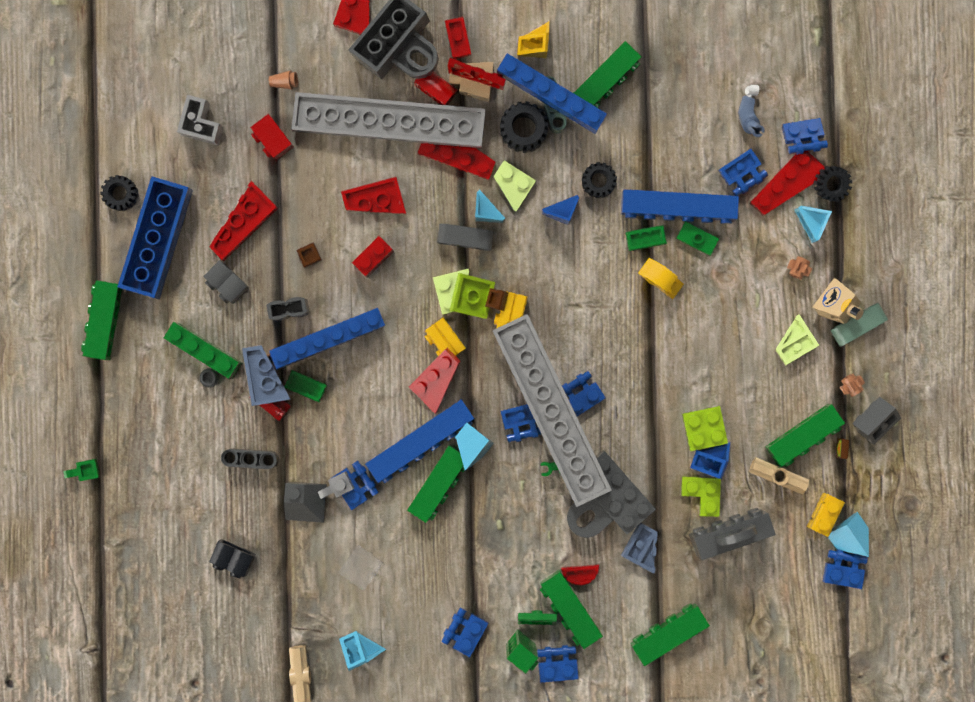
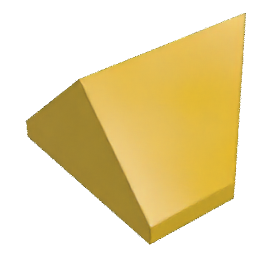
M549 21L530 33L519 36L518 56L547 58Z

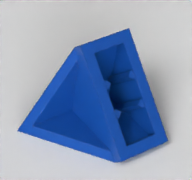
M576 195L543 208L542 214L568 225L579 196Z
M730 442L699 451L696 450L690 468L722 480L729 462Z

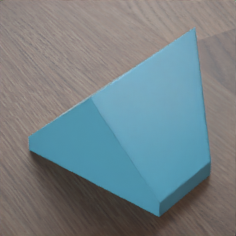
M481 190L477 191L475 221L503 223L505 217Z
M806 206L796 208L794 211L811 242L814 243L820 240L832 211Z
M468 423L455 436L465 471L481 460L494 444Z
M856 512L834 527L828 538L838 550L869 557V528L859 513Z
M357 631L339 639L349 671L369 662L386 650Z

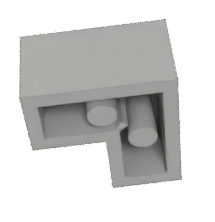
M187 95L177 129L181 136L219 146L224 127L219 123L206 120L210 103L207 100Z

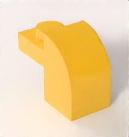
M651 258L646 261L638 272L648 283L659 288L671 299H674L684 285L677 275Z

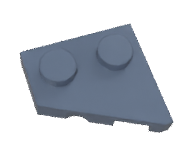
M640 523L634 530L621 556L654 574V561L657 550L655 544L658 532Z

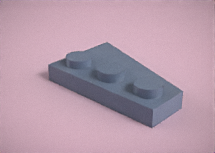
M262 345L242 348L251 405L257 406L291 400Z

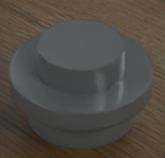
M212 368L204 369L199 377L200 382L205 387H214L219 381V374Z

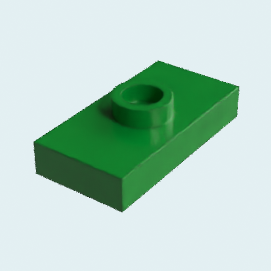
M686 221L676 237L677 240L708 256H711L719 238Z
M663 225L625 232L628 251L667 244Z
M291 370L284 388L320 403L327 385Z
M534 610L531 613H518L517 624L556 625L557 614H544L543 611Z

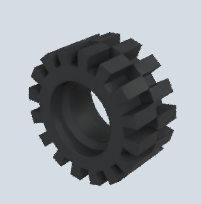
M597 162L596 164H591L583 173L582 187H584V191L589 196L604 198L614 190L617 184L616 172L612 170L610 165H606L607 163ZM597 173L603 174L607 179L606 185L600 188L592 183V177Z
M837 166L824 167L825 170H819L821 174H816L815 177L818 179L817 181L814 180V184L817 185L814 189L818 191V196L828 201L837 202L839 199L843 200L844 195H849L847 190L852 189L849 184H852V180L849 179L851 175L847 173V170ZM836 176L839 180V185L836 190L830 191L827 188V182L829 178Z
M115 175V177L111 176L109 180L104 181L105 185L101 186L103 192L100 191V195L103 196L101 199L105 202V205L117 211H126L127 208L131 209L133 207V203L136 204L137 201L135 199L138 198V188L135 187L136 185L132 180L125 176ZM118 186H123L126 189V196L122 200H115L113 197V190Z

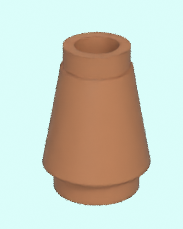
M290 70L269 76V85L274 88L293 90L295 87H298V75Z

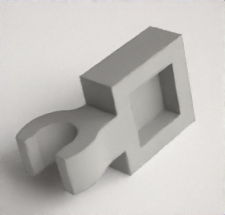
M345 471L329 479L330 486L318 491L321 499L332 493L337 498L353 490L354 486Z

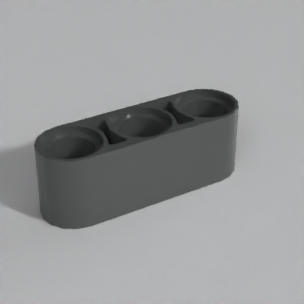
M439 224L437 243L491 251L494 231Z
M233 448L225 450L221 454V462L228 467L271 469L278 465L279 456L274 451ZM229 452H232L235 455V461L233 463L227 460V454ZM249 453L255 458L253 464H249L246 461V456ZM267 455H271L274 458L272 465L266 464L265 457Z

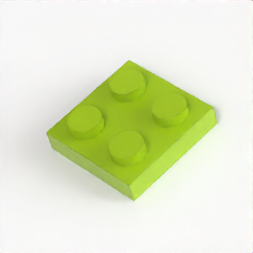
M458 273L449 311L487 319L489 308L485 307L489 290L490 288L494 289L495 282Z
M720 406L682 414L689 451L728 444Z

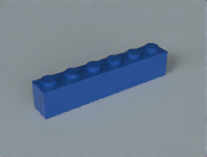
M508 53L497 69V73L503 75L504 79L594 134L597 133L607 116V113Z
M623 189L621 215H625V218L629 219L644 216V219L647 220L663 217V220L675 221V218H682L684 222H694V219H701L702 223H713V220H721V224H732V221L738 219L739 196Z
M376 308L269 351L275 369L279 370L382 329L385 324L379 309Z
M461 399L365 463L377 483L380 481L386 483L393 478L392 473L397 470L401 473L409 467L408 463L414 459L417 462L425 456V451L428 449L433 451L441 446L440 441L443 439L450 440L456 436V431L461 427L463 428L466 423L472 425L474 417Z

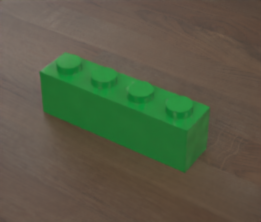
M624 41L574 94L599 108L601 105L599 102L603 98H609L614 92L612 89L617 84L620 86L627 79L625 75L630 70L634 72L641 65L639 61L642 56Z
M96 280L95 284L92 285L91 295H93L92 303L88 306V314L90 316L84 328L86 338L81 345V352H83L82 356L102 360L111 359L123 291L122 288L117 287L118 284Z
M177 322L171 324L163 337L228 379L234 378L243 363Z
M827 404L766 445L765 448L777 466L782 467L784 465V467H787L794 462L796 456H803L810 451L809 448L814 444L817 446L823 443L827 435L830 433L834 435L839 432L845 422L834 406Z
M451 445L447 447L407 509L408 512L425 523L428 520L432 521L438 513L435 510L439 503L443 505L449 496L446 494L449 487L453 489L459 479L456 476L460 471H465L460 451Z
M557 570L540 582L542 586L540 591L545 598L549 597L553 603L550 606L556 614H561L563 617L561 622L566 630L570 629L574 634L572 639L577 646L581 645L585 649L603 637L560 570Z
M687 604L681 609L682 612L677 615L675 613L665 618L666 621L660 625L657 623L651 626L646 634L643 635L641 633L632 639L633 642L630 644L643 666L648 665L710 626L696 604Z
M517 629L506 643V655L511 663L526 674L528 670L533 671L538 664L536 643Z

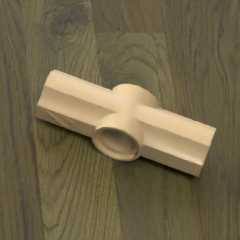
M757 457L754 458L750 465L749 473L801 495L808 488L809 479ZM778 471L783 473V478L780 481L775 479V474Z
M306 646L290 647L291 668L289 670L290 684L293 685L294 702H312L310 691L311 670L310 666H308Z

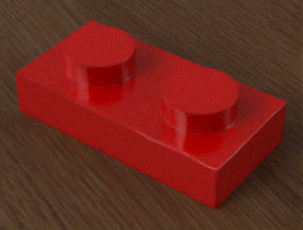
M459 17L445 20L452 58L457 59L471 56L464 18Z

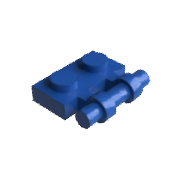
M820 118L782 125L785 143L794 144L793 146H788L789 154L796 153L798 155L803 154L804 151L811 150L816 152L828 147L827 140H818L824 138L825 135ZM804 141H811V143L802 144Z
M749 149L718 170L728 186L734 182L737 184L738 187L732 191L734 196L747 193L749 188L755 184L759 185L768 176L765 170L760 173L756 170L761 165V162L752 149ZM750 173L752 178L744 183L742 177Z
M589 371L584 374L580 373L576 376L575 380L562 385L577 417L606 398L596 382L588 385L586 382L592 378ZM581 385L583 390L574 395L572 390Z
M528 404L501 411L505 430L513 428L514 432L507 435L508 443L513 441L520 442L522 441L521 439L528 437L536 438L541 434L539 427L536 428V421ZM530 425L529 430L519 432L518 426Z
M359 461L352 464L355 472L352 474L348 468H345L335 475L337 476L346 471L354 486L353 490L342 495L351 510L368 500L364 494L366 491H369L372 497L379 493L375 487V482L370 480L365 472L367 471L366 468L361 466ZM358 476L365 484V486H363L362 488H360L359 484L355 480V478Z
M838 549L836 551L829 550L828 558H834L833 564L825 563L822 581L862 589L865 570L859 569L858 565L859 563L867 564L868 557L844 553ZM842 560L850 561V567L842 566Z
M460 607L457 614L454 613L451 625L444 631V637L441 642L448 645L451 639L455 640L453 648L470 657L488 626V622L473 613L469 619L464 618L467 611ZM459 624H462L464 628L459 635L455 631Z
M562 645L561 648L545 647V649L537 650L538 657H546V661L538 662L540 683L579 679L577 659H569V654H576V646L568 647V645ZM563 655V660L552 661V656Z

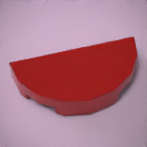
M599 564L561 567V570L567 581L574 585L583 586L595 579L599 573Z

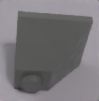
M290 481L285 483V520L324 523L326 497L321 499L318 491L326 488L327 484Z

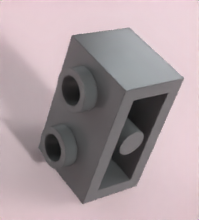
M879 397L852 424L859 434L875 445L901 419V416L896 408Z

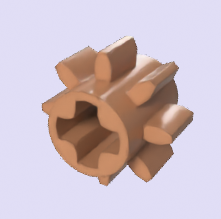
M797 256L796 260H790L787 266L790 269L789 275L800 280L804 276L809 277L813 269L808 267L810 261Z
M852 373L841 380L843 385L840 386V389L844 395L850 394L853 397L864 390L862 385L865 384V381L861 375L855 376Z

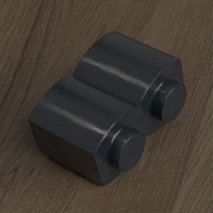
M220 539L209 562L213 564V568L220 571L226 569L230 571L231 576L240 579L247 576L256 554Z

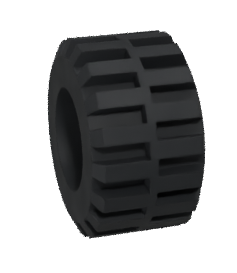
M526 101V103L517 102V105L512 104L509 109L505 110L501 118L500 134L504 143L510 149H515V152H532L545 141L548 132V122L542 108L539 109L536 104L531 105L530 102ZM523 117L531 119L536 127L534 134L529 137L516 135L513 131V123L517 119Z

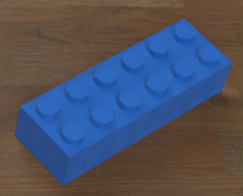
M151 176L117 287L160 300L193 193L192 189Z

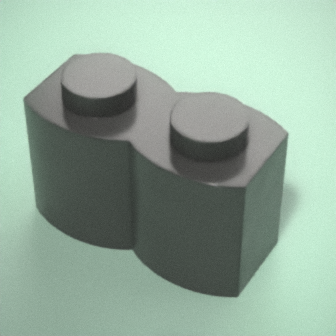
M221 260L203 276L207 280L205 284L212 290L216 288L220 292L219 297L225 303L230 302L234 304L249 288Z
M294 297L286 302L281 300L272 301L266 305L269 319L275 321L286 320L291 316L296 318L304 317L310 313L308 300L302 297Z

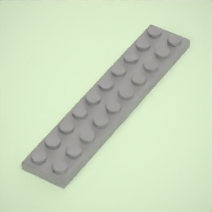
M296 92L291 130L293 132L482 148L486 109Z
M528 314L493 330L576 507L612 491Z

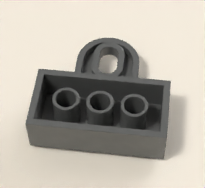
M389 0L348 49L354 59L380 79H383L394 65L410 77L425 78L435 71L439 61L438 53L433 44L420 35L430 22L429 17L425 11L410 0ZM419 52L428 59V63L425 66H419L411 60V56Z
M602 450L596 458L612 491L578 507L573 503L567 513V523L572 532L584 538L599 534L613 520L628 535L656 510L611 457ZM592 510L595 514L594 519L586 526L579 527L576 523L577 519L585 511Z
M753 508L748 510L746 515L740 516V514L730 516L728 521L722 522V520L712 522L711 527L704 528L701 526L693 529V533H690L689 536L696 556L701 560H705L775 536L776 533L769 513L762 509Z

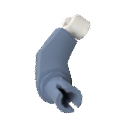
M750 85L745 88L747 96L742 97L738 116L746 133L753 134L755 137H761L763 134L760 131L764 133L765 129L760 125V121L754 113L755 99L752 98V96L759 94V86Z

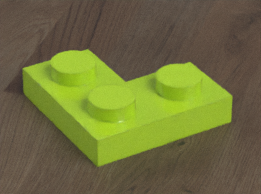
M682 476L681 496L700 497L699 516L719 517L721 479Z

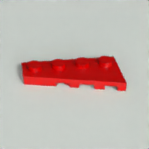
M421 143L418 150V155L486 180L490 179L496 163L474 147Z
M804 151L803 154H795L750 201V204L764 216L814 184V180L817 181L818 179L815 177L816 174L820 175L819 170H825L824 166L808 151Z
M252 181L248 184L244 195H241L234 211H231L229 214V219L221 227L209 246L222 261H225L278 209Z

